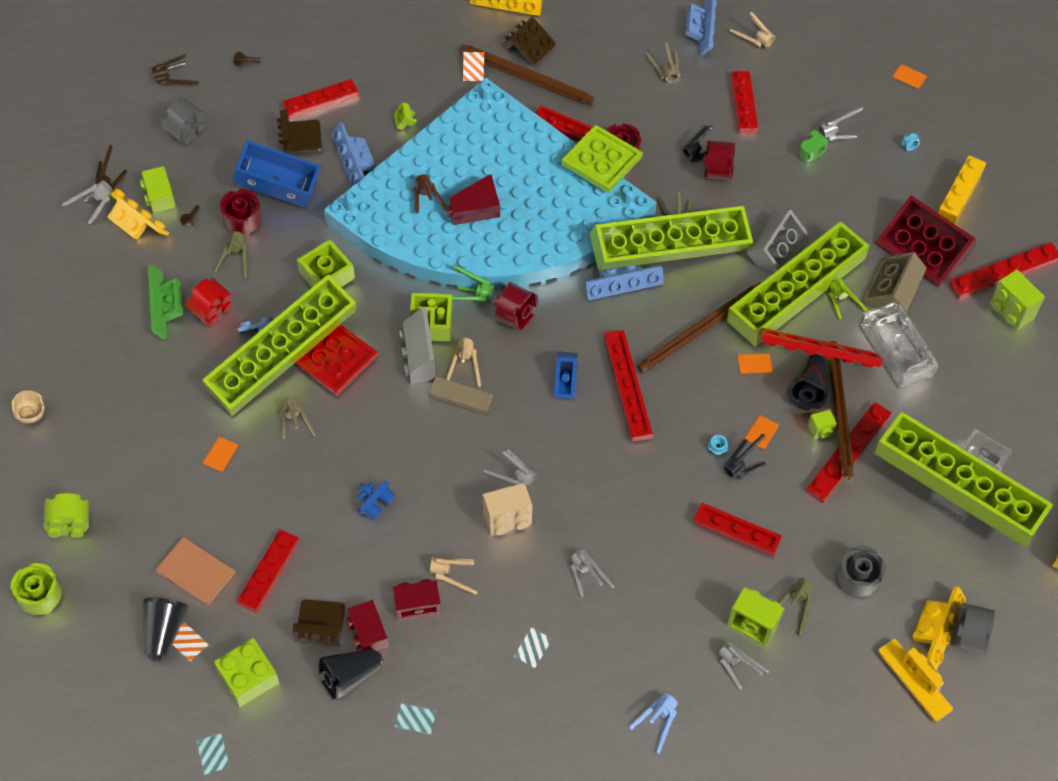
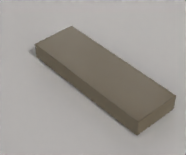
M437 376L429 391V397L484 415L488 414L494 400L493 394Z

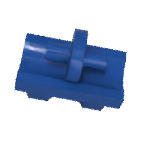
M384 480L374 493L372 489L375 485L372 482L367 486L360 484L357 487L360 492L357 499L362 501L364 498H367V500L356 513L360 516L365 514L374 520L382 511L374 501L378 498L387 506L395 497L392 491L387 488L390 483Z

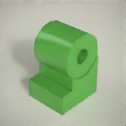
M813 130L809 134V138L802 142L799 158L804 162L813 161L826 152L829 140L818 131Z

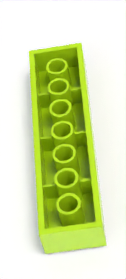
M744 206L597 224L589 233L598 271L745 251L753 243Z
M840 221L729 308L727 322L756 347L762 342L759 336L761 327L771 330L780 328L829 289L830 284L834 280L841 279L866 259L869 245Z
M329 274L326 275L202 379L204 387L233 416L356 312V302Z
M902 411L879 440L874 453L1023 547L1027 546L1054 505Z

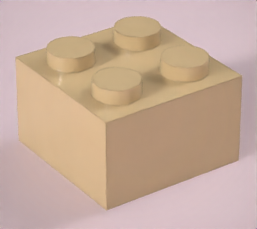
M525 483L483 494V515L490 536L495 534L503 535L510 530H521L532 525V503Z

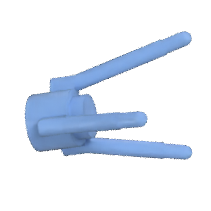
M662 694L659 700L656 699L629 726V729H633L654 709L655 713L650 718V723H653L658 716L662 718L668 716L656 749L657 754L660 753L672 720L677 714L674 710L678 705L676 699L669 694Z

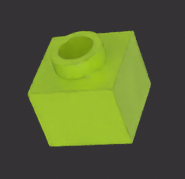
M831 410L812 414L808 427L814 439L819 437L827 438L834 433L837 423Z

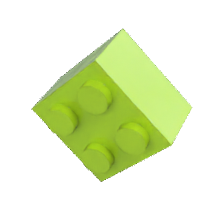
M330 239L297 259L299 273L311 287L315 286L328 274L341 287L355 279L353 264Z
M1015 270L999 281L990 304L994 310L998 311L1006 319L1008 324L1019 330L1035 319L1045 296L1021 272Z
M744 587L732 607L727 626L767 647L779 626L785 608L781 607L777 601L768 600L761 596L758 591Z
M254 638L214 661L217 672L239 707L279 684L277 673Z

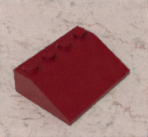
M910 195L875 241V243L894 256L915 252L926 266L923 276L939 287L966 259L977 244L975 237L912 195Z

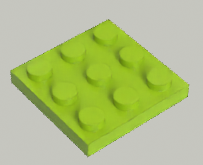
M595 125L561 160V165L609 193L643 156V152Z

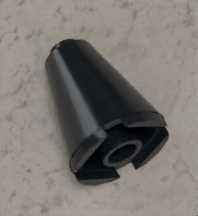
M818 354L808 355L804 359L787 387L786 393L789 396V401L796 407L804 410H810V407L820 409L828 400L825 359Z
M144 598V654L148 656V660L161 662L162 658H167L188 611L187 604L177 601L175 605V603L169 602L170 599Z
M373 648L323 656L317 661L318 674L323 673L325 680L321 681L326 693L332 700L336 699L337 701L381 669V664H383V658L380 652L375 651Z

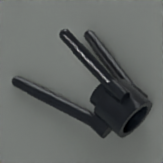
M706 125L688 144L682 147V152L687 159L691 160L694 158L697 161L701 157L708 155L709 152L706 151L700 153L702 147L699 141L713 129V126L708 127Z
M765 434L758 437L737 457L748 442L747 439H744L730 459L724 463L723 469L730 478L735 479L738 477L742 479L745 475L766 465L765 462H762L744 470L746 465L743 461L760 441L765 438Z

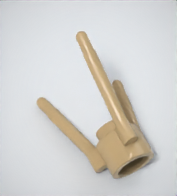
M753 12L749 13L752 17L751 20L760 29L756 35L757 40L729 29V32L756 44L759 48L762 45L767 48L775 40V35L762 24Z
M462 338L458 340L446 380H450L458 356L461 358V363L472 357L477 386L481 387L476 357L477 350L473 349L474 342L471 339Z
M433 556L430 573L436 574L435 579L444 580L474 595L477 594L476 590L444 576L445 573L449 574L451 564L473 565L474 559Z

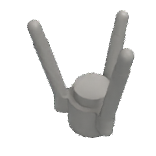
M859 107L835 120L820 124V134L828 138L829 141L857 138V135H835L838 133L836 123L862 111L863 107Z
M104 180L98 184L95 183L87 190L63 202L62 206H66L90 192L91 194L84 199V202L91 200L93 197L98 201L102 199V202L88 221L90 225L104 205L111 199L109 195L113 190Z
M509 448L502 453L518 467L514 475L517 477V480L487 469L482 470L485 474L515 485L525 483L526 487L531 485L537 475Z
M580 550L573 554L571 560L574 564L570 567L574 573L581 597L584 596L578 571L581 573L589 571L598 585L601 586L603 583L597 575L598 573L611 589L614 588L613 583L597 566L593 558L589 557L586 550Z
M732 642L724 645L719 652V655L722 657L720 663L726 668L739 690L742 689V686L730 667V663L736 665L741 660L759 675H763V672L769 673L767 668L748 656Z

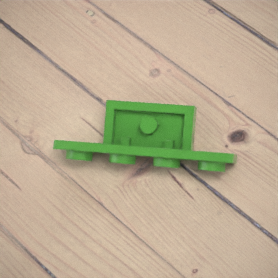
M151 264L148 266L150 327L155 335L164 340L167 339L166 322L183 315L181 281L175 278L164 283L163 272Z

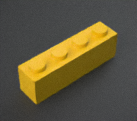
M970 155L968 156L938 211L940 215L955 225L983 174L986 162Z

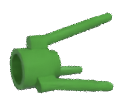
M455 264L452 266L459 272L482 283L477 285V289L457 286L458 290L476 293V296H452V300L491 301L494 285L490 284V280L483 279Z

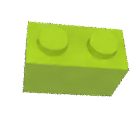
M165 167L142 171L143 180H140L143 191L148 193L144 197L147 206L152 207L153 213L175 208L176 205Z

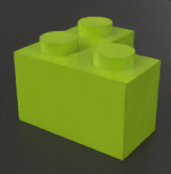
M412 293L411 315L426 307L431 341L451 342L452 294Z

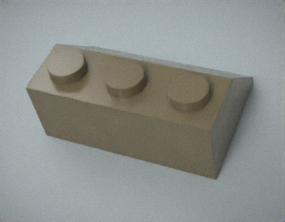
M915 252L882 258L862 303L889 315L907 313L926 271V266Z

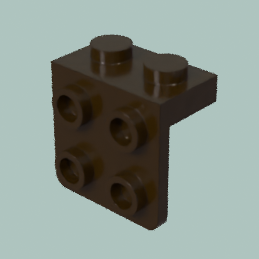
M532 16L526 22L524 20L520 21L515 26L517 30L515 32L510 31L504 37L506 41L501 46L507 50L514 45L531 65H536L556 43Z
M280 110V118H277L278 130H281V133H278L279 145L283 144L284 153L295 154L322 150L319 120L289 122L288 110Z
M302 600L298 623L293 624L292 632L295 642L339 646L345 605L340 602Z

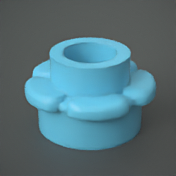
M908 133L902 140V147H906L909 151L914 150L920 144L919 136L916 133Z
M715 435L708 442V449L715 455H721L727 452L728 442L724 436Z

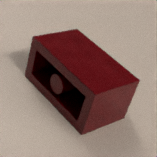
M424 579L418 583L410 584L405 582L393 586L397 620L441 613L437 580Z
M374 600L348 608L349 617H346V622L349 630L354 629L356 634L353 637V641L357 650L373 648L375 651H379L389 647L388 638Z

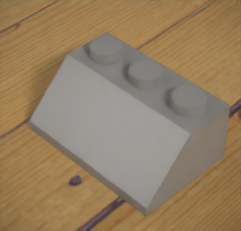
M791 209L773 211L746 253L756 266L774 274L801 253L811 236Z
M425 307L403 321V330H399L400 340L405 342V347H402L403 359L408 361V364H404L405 375L410 376L411 384L435 380L434 356Z

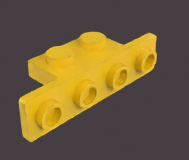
M470 0V4L539 16L541 14L542 0Z
M115 188L110 194L117 200V203L107 217L134 239H139L147 225L160 234L169 235L170 232L165 229V224L157 219L154 221L151 218L152 214L144 209L140 210L138 208L139 204L130 198L127 200L124 197L126 195L124 192Z
M954 586L948 603L926 601L912 636L915 642L931 644L926 659L930 667L936 671L939 664L943 662L946 646L950 644L951 633L954 626L958 623V615L965 604V596L959 586Z
M893 639L878 650L880 656L935 722L952 712V706L939 692L944 684L941 675L930 667L926 657L921 652H918L915 647L906 652L896 639Z

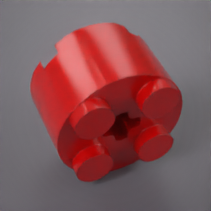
M211 277V280L207 278L202 280L192 290V299H187L186 308L203 323L213 326L218 321V316L222 312L227 313L233 305L230 302L232 293L213 277Z

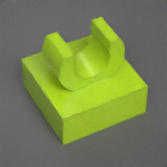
M402 102L394 113L396 129L404 130L407 125L414 126L417 122L416 119H412L415 112L410 110L407 103Z

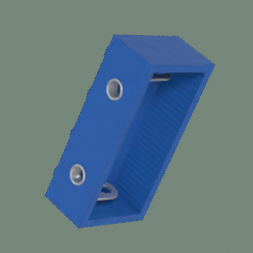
M246 140L235 168L232 183L307 209L321 166Z

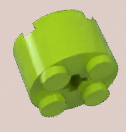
M60 493L55 495V499L49 500L48 497L44 501V529L48 532L49 537L57 538L70 535L73 538H80L84 536V532L89 528V500L87 498L84 501L81 499V495Z
M32 563L24 569H19L11 581V590L20 608L32 615L50 614L62 596V587L55 573L49 566L42 563Z

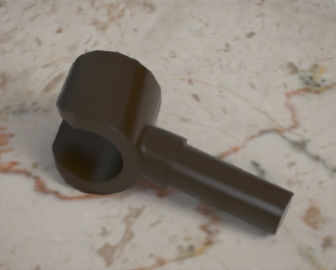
M237 52L233 58L235 66H242L244 61L260 62V58L248 57L242 52Z
M196 205L191 213L183 214L180 217L181 224L184 225L185 221H188L187 226L189 228L194 225L192 219L200 209V206Z

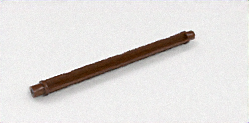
M462 44L460 47V52L462 53L484 52V63L581 103L592 105L595 97L570 85L471 45Z
M761 282L751 285L738 294V296L665 344L662 348L644 358L637 365L638 370L643 373L647 369H652L666 357L672 355L726 318L729 308L761 284Z
M839 358L829 359L837 423L841 471L844 474L845 481H852L854 479V466L841 361Z

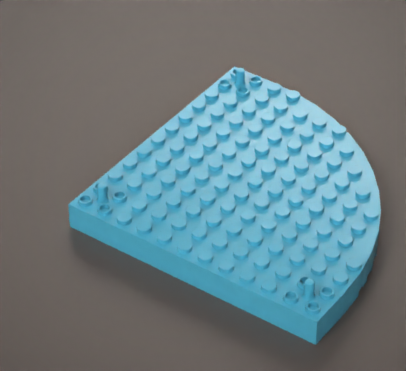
M485 78L325 208L324 214L326 224L354 247L370 258L381 261V264L397 269L399 273H408L415 276V279L426 282H438L441 286L450 284L473 288L477 287L478 284H482L454 269L452 266L455 264L483 279L490 280V284L494 285V290H500L501 287H506L509 282L521 287H527L531 283L540 282V284L546 283V280L560 279L569 276L575 270L587 268V265L596 261L589 234L595 225L655 217L657 202L624 178L607 193L562 166L561 160L576 143L489 79ZM422 174L428 175L445 205L450 206L449 198L485 176L492 174L500 203V217L454 225L452 218H448L447 212L441 207L432 191V201L429 200L427 195L419 194V213L416 214L415 193L413 190L416 186L415 179Z

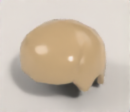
M23 390L12 399V412L19 422L29 424L42 418L45 406L39 393L33 390Z

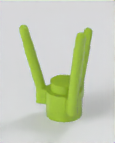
M836 279L830 284L829 289L831 292L828 295L833 302L839 320L842 319L836 298L842 300L848 295L865 313H869V310L850 291L843 279Z

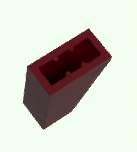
M492 174L485 176L449 198L450 206H446L448 218H452L454 225L499 218L500 203Z

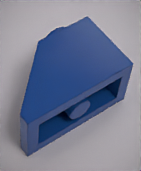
M557 352L554 397L575 398L578 353Z

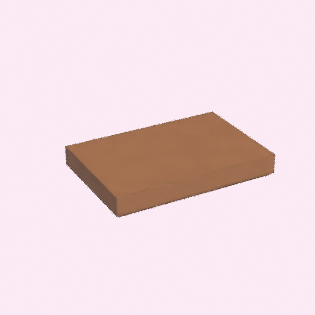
M184 537L155 569L157 574L207 607H209L236 574L234 569Z

